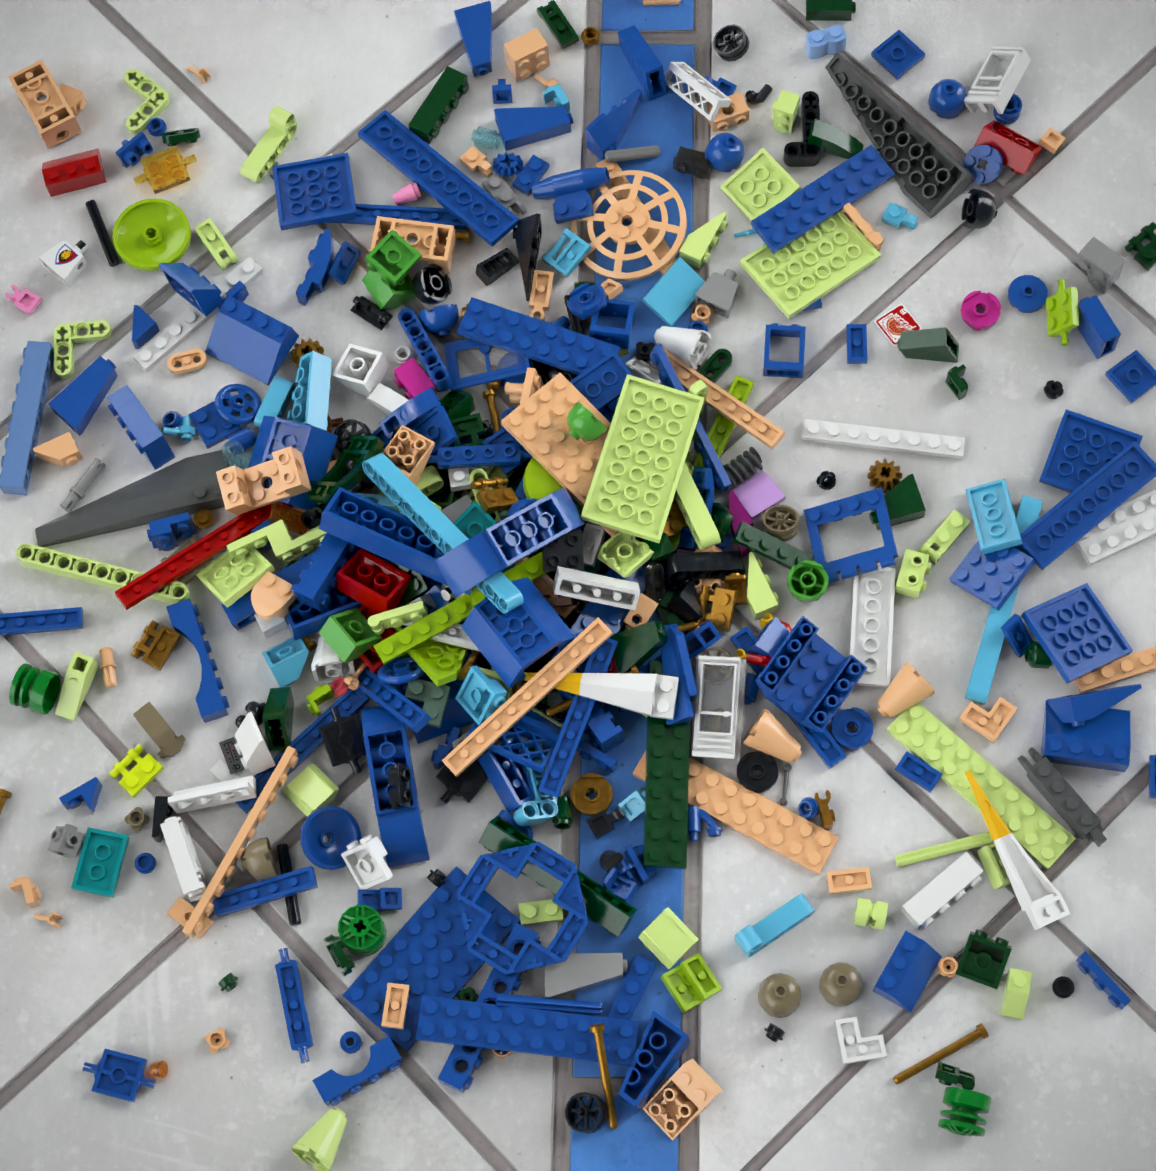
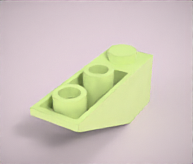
M723 212L690 233L679 250V257L686 263L699 269L703 263L706 264L710 258L712 247L715 248L719 242V234L727 228V213Z
M749 552L747 605L754 620L765 617L766 613L772 614L776 612L780 601L776 592L772 593L769 587L771 582L768 575H764L761 570L762 563L759 557H755L753 552Z
M77 652L74 653L66 671L55 715L75 721L99 667L94 658Z

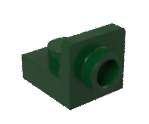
M964 364L951 368L947 373L945 381L958 400L966 397L968 391V384L962 378L966 370Z

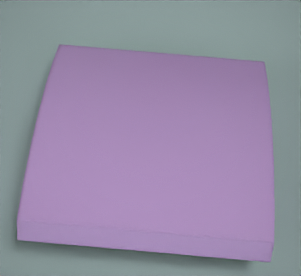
M763 470L750 477V479L745 480L744 483H740L736 488L731 489L735 492L752 520L763 514L768 508L785 500V495Z

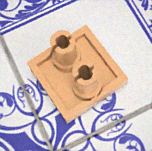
M527 368L524 383L506 382L505 393L510 395V403L521 405L543 387L544 384L535 368Z

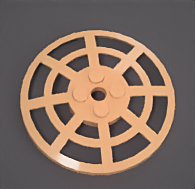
M627 170L611 174L610 180L629 175H635L632 184H623L608 189L606 185L598 187L602 195L593 204L594 216L572 221L571 231L575 235H577V221H587L588 234L592 241L589 245L592 249L582 261L595 273L616 281L640 280L662 270L679 252L686 235V210L682 199L673 186L653 173ZM643 176L660 182L669 191L658 196L650 188L640 185ZM593 189V190H591V191H588L589 195H590L595 189ZM630 189L628 199L617 201L613 195L615 192ZM638 191L647 193L653 200L646 204L636 200ZM672 198L676 200L679 208L680 226L668 224V213L664 202ZM607 199L611 206L606 214L595 213L603 200ZM656 206L660 207L662 222L651 220L649 211ZM626 218L633 220L629 226L622 224ZM593 221L604 222L606 230L597 238L593 230ZM650 228L660 230L657 237L649 245L644 238ZM665 233L678 234L671 249L659 260L653 250L661 243ZM610 238L618 244L616 253L607 250L601 244ZM638 243L642 248L641 251L624 254L626 245ZM597 249L603 255L615 259L614 270L610 271L598 266L588 258V255ZM647 256L652 263L650 267L639 271L621 272L623 261L636 260Z

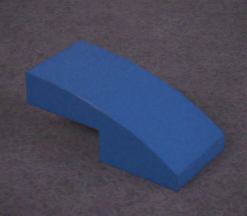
M402 888L358 890L357 905H367L374 908L377 912L402 910Z

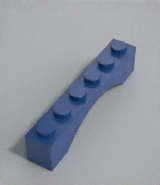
M187 599L167 606L173 628L193 644L200 657L202 667L201 683L195 699L201 718L207 723L227 716L226 708H229L230 705L227 697L222 696L221 689H224L221 678H216L215 671L218 668L215 660L210 659L209 656L212 650L209 641H205L203 634H206L202 622L199 623L197 616H200L197 604L193 605L191 600Z
M703 621L684 636L689 659L705 651L722 638L711 621ZM662 653L653 660L662 661ZM649 663L639 670V674L649 673ZM615 706V707L618 709V711H620V712H624V711L627 710V709H624V708H620V707Z

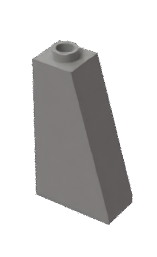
M623 953L570 954L566 962L545 966V998L558 999L623 979V972H627V959H623Z

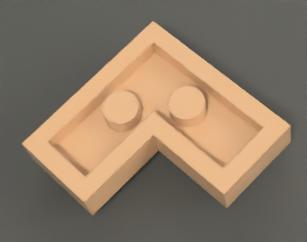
M999 697L989 713L973 702H970L960 716L959 721L995 743L1018 708L1002 697Z

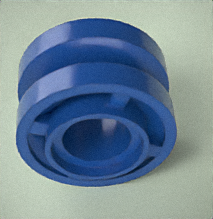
M1015 94L1012 95L1006 106L1010 109H1005L1003 114H999L994 107V117L1000 123L1012 124L1019 119L1022 101Z

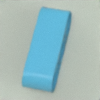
M275 376L255 416V427L260 428L263 416L283 417L292 398V393L295 391V382Z

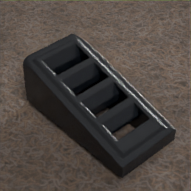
M505 248L477 264L475 273L488 286L517 265L519 260L508 248Z
M171 796L155 797L152 837L156 842H161L163 837L160 824L164 823L167 818H170L173 810L168 804V797Z

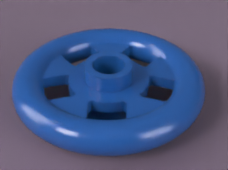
M242 384L227 385L220 389L215 397V408L218 414L224 420L237 425L253 422L262 404L259 395L252 388ZM237 392L238 395L231 396L230 393ZM248 395L252 401L248 402L244 396ZM223 400L229 401V406H223ZM248 407L253 409V412L251 414L245 412L248 409ZM231 411L235 414H240V416L231 415Z
M402 657L394 659L385 665L383 664L379 668L377 675L384 683L403 684L420 678L425 672L412 657Z

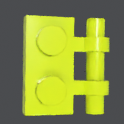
M140 744L134 749L131 748L127 752L128 755L121 762L115 763L113 765L114 768L109 772L114 779L120 773L124 776L118 783L133 798L164 769L149 753L143 759L139 756L145 750ZM134 760L137 764L128 772L125 768Z

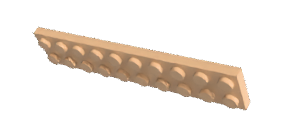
M646 751L633 772V776L644 782L646 776ZM689 757V806H698L699 809L706 811L718 822L813 873L820 874L839 839L838 836L756 792L746 789L739 783Z

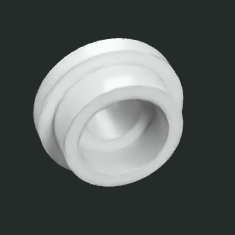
M399 346L394 351V360L402 365L413 357V351L407 346ZM402 354H406V355H407V357H405V358H401L400 356H401Z

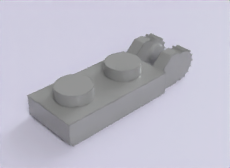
M495 173L482 182L489 195L516 217V213L512 210L515 206L523 215L527 213L520 199L501 175Z

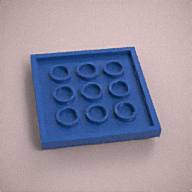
M348 153L272 166L281 231L357 217Z
M1065 409L1039 482L1071 493L1133 441L1140 446L1143 436Z
M1088 583L1026 610L1021 615L1066 684L1117 661L1133 651Z

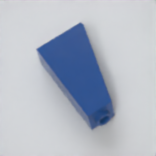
M486 1L454 10L455 21L473 76H484L492 72L491 2Z
M633 25L617 32L620 47L650 101L667 94L663 65L636 26Z
M565 106L494 109L495 121L505 151L570 133L571 124H573L572 115L567 113Z
M101 356L49 403L52 411L79 436L83 434L118 377L114 363L109 359L105 360Z

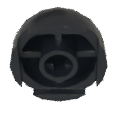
M971 189L968 192L971 194L969 199L965 198L961 217L962 220L966 219V224H963L965 227L981 229L992 222L993 218L997 216L998 209L994 198L988 192Z
M426 265L413 278V292L422 303L429 305L439 304L445 301L452 292L450 277L448 274L444 275L441 271L442 268L438 265Z

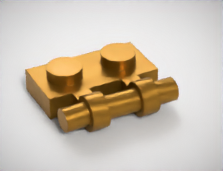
M507 477L479 478L477 481L471 482V488L479 490L476 499L485 513L508 510L511 505L519 500L512 488H504L503 485L508 484Z
M702 585L698 599H700L703 617L696 622L700 625L705 619H708L717 630L730 632L737 591L716 587L714 595H710V586ZM708 601L713 602L711 613H706Z
M152 620L149 626L144 628V634L139 642L134 644L131 656L138 659L140 654L144 653L142 661L161 671L182 636L180 633L164 625L159 632L156 631L159 624ZM150 638H154L150 647H147L146 645Z

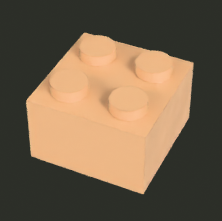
M538 28L504 44L506 65L516 82L521 79H527L531 74L543 71L550 66L548 44Z

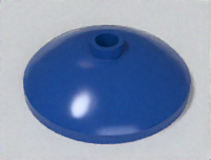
M326 806L312 812L306 818L300 835L301 846L305 856L312 864L326 870H336L347 866L341 853L347 850L346 845L355 840H358L360 843L359 840L361 839V831L356 819L345 809L336 806ZM325 835L328 837L327 843H325L323 840V837Z

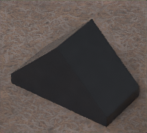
M689 580L676 590L667 604L685 623L696 622L703 617L694 581Z

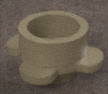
M140 807L134 808L125 817V822L132 826L134 832H139L144 824L150 822V817L145 815Z

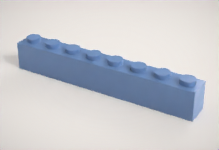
M28 341L27 347L23 349L24 362L19 369L20 382L16 384L15 390L17 397L16 401H13V416L8 423L9 436L5 439V456L1 458L0 489L5 494L27 495L35 457L33 448L37 446L54 361V347L50 342Z

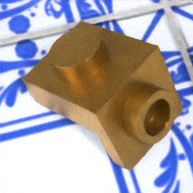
M731 573L729 576H725V589L737 591L735 605H747L746 575Z

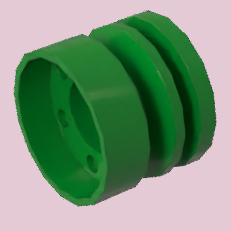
M22 664L15 673L11 683L10 703L24 709L30 706V709L43 715L48 714L52 710L59 694L60 675L49 670L40 671L39 667H32L30 664Z
M356 905L348 908L338 922V933L342 942L355 955L370 956L375 954L383 947L386 941L387 930L381 916L374 908L367 905ZM363 924L366 929H362L361 933H359L357 927L361 928Z
M946 1087L943 1103L952 1109L940 1112L941 1116L948 1119H940L938 1126L961 1136L983 1137L985 1129L976 1125L985 1126L987 1121L979 1117L978 1114L989 1113L991 1097L968 1089Z

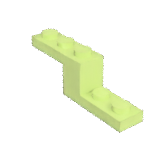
M281 519L226 546L233 557H241L246 555L248 550L261 548L269 541L276 557L280 561H288L301 551L308 552L313 549V546L320 543L327 532L318 528L293 540L286 523Z

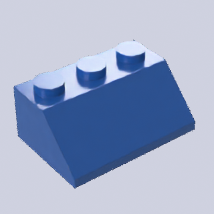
M160 263L158 265L173 290L206 317L224 302L220 296L221 290L215 284L211 285L204 275L199 276L194 267L189 268L184 263Z
M905 931L875 984L873 992L911 1013L942 956L924 940Z

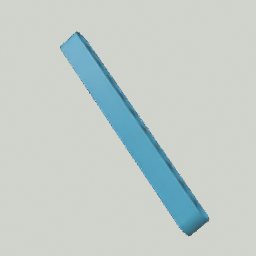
M379 453L362 463L365 474L443 554L469 540L386 455ZM501 571L476 585L504 614L522 605L524 602L522 593Z
M1025 495L1022 496L1016 517L1020 534L1038 520L1042 500ZM1019 545L1014 546V548H1016V549L1020 550L1021 552L1025 553L1024 550H1023ZM1019 585L999 611L993 607L990 608L965 699L981 704L986 703L1005 637L1001 627L1010 619Z

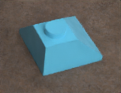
M292 637L264 651L262 654L280 688L292 685L295 680L299 679L309 651L301 638L294 640Z

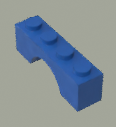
M387 1036L370 1046V1060L360 1073L353 1076H343L331 1069L312 1081L327 1106H335L344 1100L343 1097L349 1093L354 1095L363 1089L362 1086L370 1082V1084H373L380 1080L383 1073L387 1071L391 1073L401 1067L400 1063L404 1061L391 1038Z

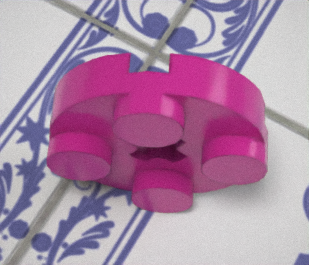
M974 291L964 298L960 309L961 317L975 331L988 329L997 323L1000 317L1001 305L993 294ZM977 307L985 308L984 313H977Z

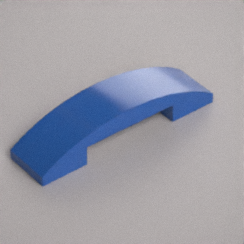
M694 467L692 478L711 516L714 499L712 469ZM683 527L678 546L696 549L697 544L689 527Z

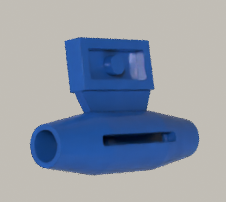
M606 167L574 170L553 175L532 184V193L535 199L556 198L553 203L554 220L557 224L594 216L593 203L588 191L609 183L610 175Z

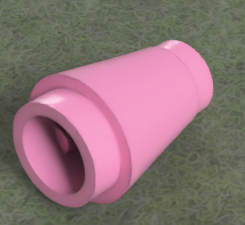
M409 183L392 194L396 205L417 201L419 200L418 198L422 197V193L417 183Z

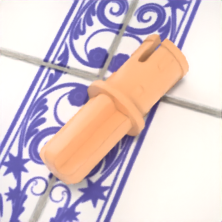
M104 647L99 650L102 664L100 670L103 671L104 683L107 688L116 687L117 685L115 673L117 666L114 664L111 647Z

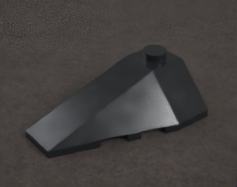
M538 213L520 219L517 228L513 229V239H516L526 301H530L534 270H536L542 237L541 215Z

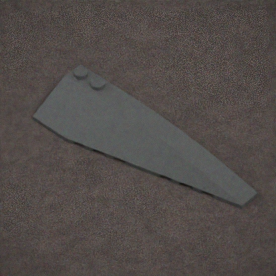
M837 52L826 65V70L836 86L839 87L844 99L852 108L854 115L860 121L862 128L875 149L878 150L881 157L895 173L893 178L899 184L903 194L929 218L934 217L962 194L973 182L976 176L842 55Z
M224 449L184 458L86 504L71 513L69 512L35 528L37 544L39 547H47L147 525L150 521L186 512L192 515L201 509L210 511L223 508L225 505L216 471L229 467L226 451Z

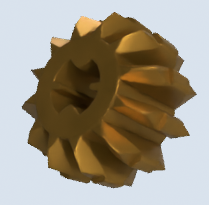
M311 338L307 342L301 339V344L295 343V349L291 350L293 356L291 359L297 368L299 367L301 356L311 351L324 355V348L320 346L318 341L313 342Z
M886 458L883 459V463L878 460L875 461V466H870V472L867 475V478L870 479V486L876 485L875 489L881 487L885 494L887 489L891 490L901 482L902 473L899 472L900 466H894V460L887 463Z

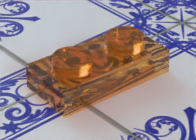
M279 502L272 503L269 517L270 523H275L282 519L290 531L300 535L307 532V528L301 521V514L303 512Z

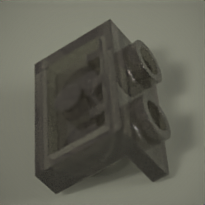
M680 146L677 156L673 159L674 170L683 174H692L701 179H710L714 169L709 159L706 160L704 152Z

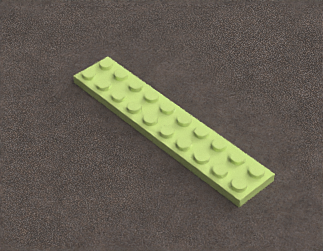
M920 703L903 711L887 727L886 731L917 758L942 773L941 779L982 813L965 774V771L970 770L996 812L1025 852L1046 870L1075 841L1076 838Z

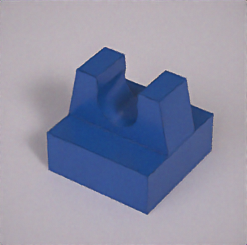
M498 79V85H492L493 104L512 103L511 84H506V79Z

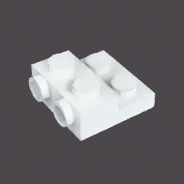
M368 834L359 840L360 843L358 840H355L346 845L347 850L341 853L361 890H365L393 877L383 859L388 853L378 835L372 837L371 834Z

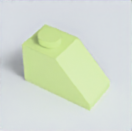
M1013 968L1009 969L1006 977L1001 1016L1023 1020L1030 991L1032 972Z

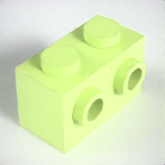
M781 90L778 100L775 99L772 105L773 113L771 120L774 121L773 129L781 133H792L799 114V94Z
M905 549L895 593L918 599L920 592L924 593L927 581H923L925 574L929 575L932 564L928 562L930 555Z

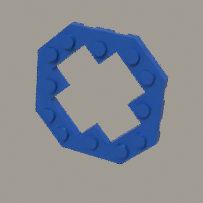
M541 842L509 848L492 854L480 855L457 891L469 952L505 975L566 962L589 926L576 865ZM529 861L563 882L552 901L570 913L547 949L528 938L516 956L482 934L493 918V915L476 903L499 868L517 879Z

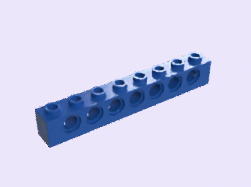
M515 923L504 948L517 956L514 952L517 946H524L528 938L541 945L539 933ZM493 967L476 1002L496 1004V996L499 993L495 992V988L499 984L507 986L506 991L502 994L512 995L513 991L517 992L522 983L520 977L523 972L505 975ZM454 1045L438 1077L439 1082L461 1093L465 1089L468 1090L474 1079L471 1077L474 1070H478L483 1062L481 1056L484 1048H477L475 1052L470 1053L466 1051V1046ZM460 1062L468 1064L465 1072L456 1071V1067Z

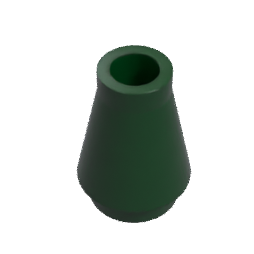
M565 796L558 797V812L552 819L554 827L557 829H569L573 823L570 799Z

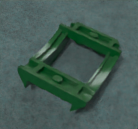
M351 435L349 439L352 442L349 448L343 450L335 465L319 480L310 481L312 487L311 491L307 492L306 499L313 503L328 504L339 487L348 491L354 488L366 477L362 463L379 454L385 443L377 436ZM350 459L356 465L347 474L345 463Z

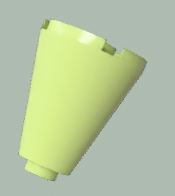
M338 1108L334 1110L329 1109L294 1144L292 1152L305 1164L307 1161L314 1164L312 1168L318 1171H329L347 1124L346 1114Z

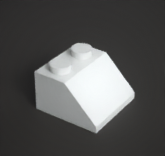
M349 343L331 376L353 392L369 397L376 386L381 383L390 365L382 352Z
M249 712L235 733L238 743L234 745L238 754H243L244 756L240 758L244 769H249L254 776L276 765L252 712Z

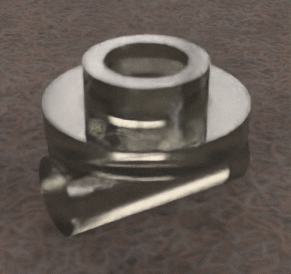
M606 850L600 857V866L603 870L609 872L613 867L616 868L624 857L619 852Z

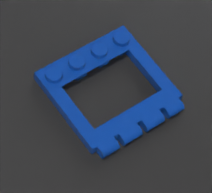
M881 487L803 510L814 560L824 567L829 577L828 584L839 581L838 574H841L842 580L858 576V568H860L862 574L878 570L877 563L879 562L881 568L896 565L895 558L899 556L884 492ZM869 510H876L884 546L827 562L819 526L828 522L842 520L845 517L860 515Z

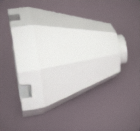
M320 636L311 664L315 681L320 682V678L324 680L325 684H331L338 677L345 678L347 675H353L355 673L353 660L344 663L329 644L325 642L323 637Z

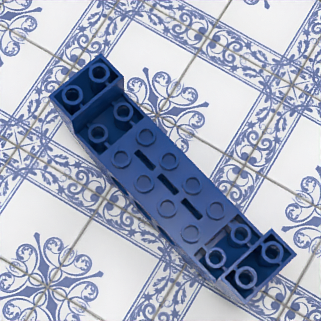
M562 488L485 529L434 562L456 598L569 532L579 529L586 522L580 518L581 513L567 489Z
M380 705L362 708L361 717L366 756L382 844L388 853L385 855L387 865L391 868L428 861L430 857L423 829L406 725ZM396 763L409 767L411 779L409 780L412 794L410 809L401 805L400 809H392V805L389 804V790L396 789V786H389L388 770H390V766H396Z

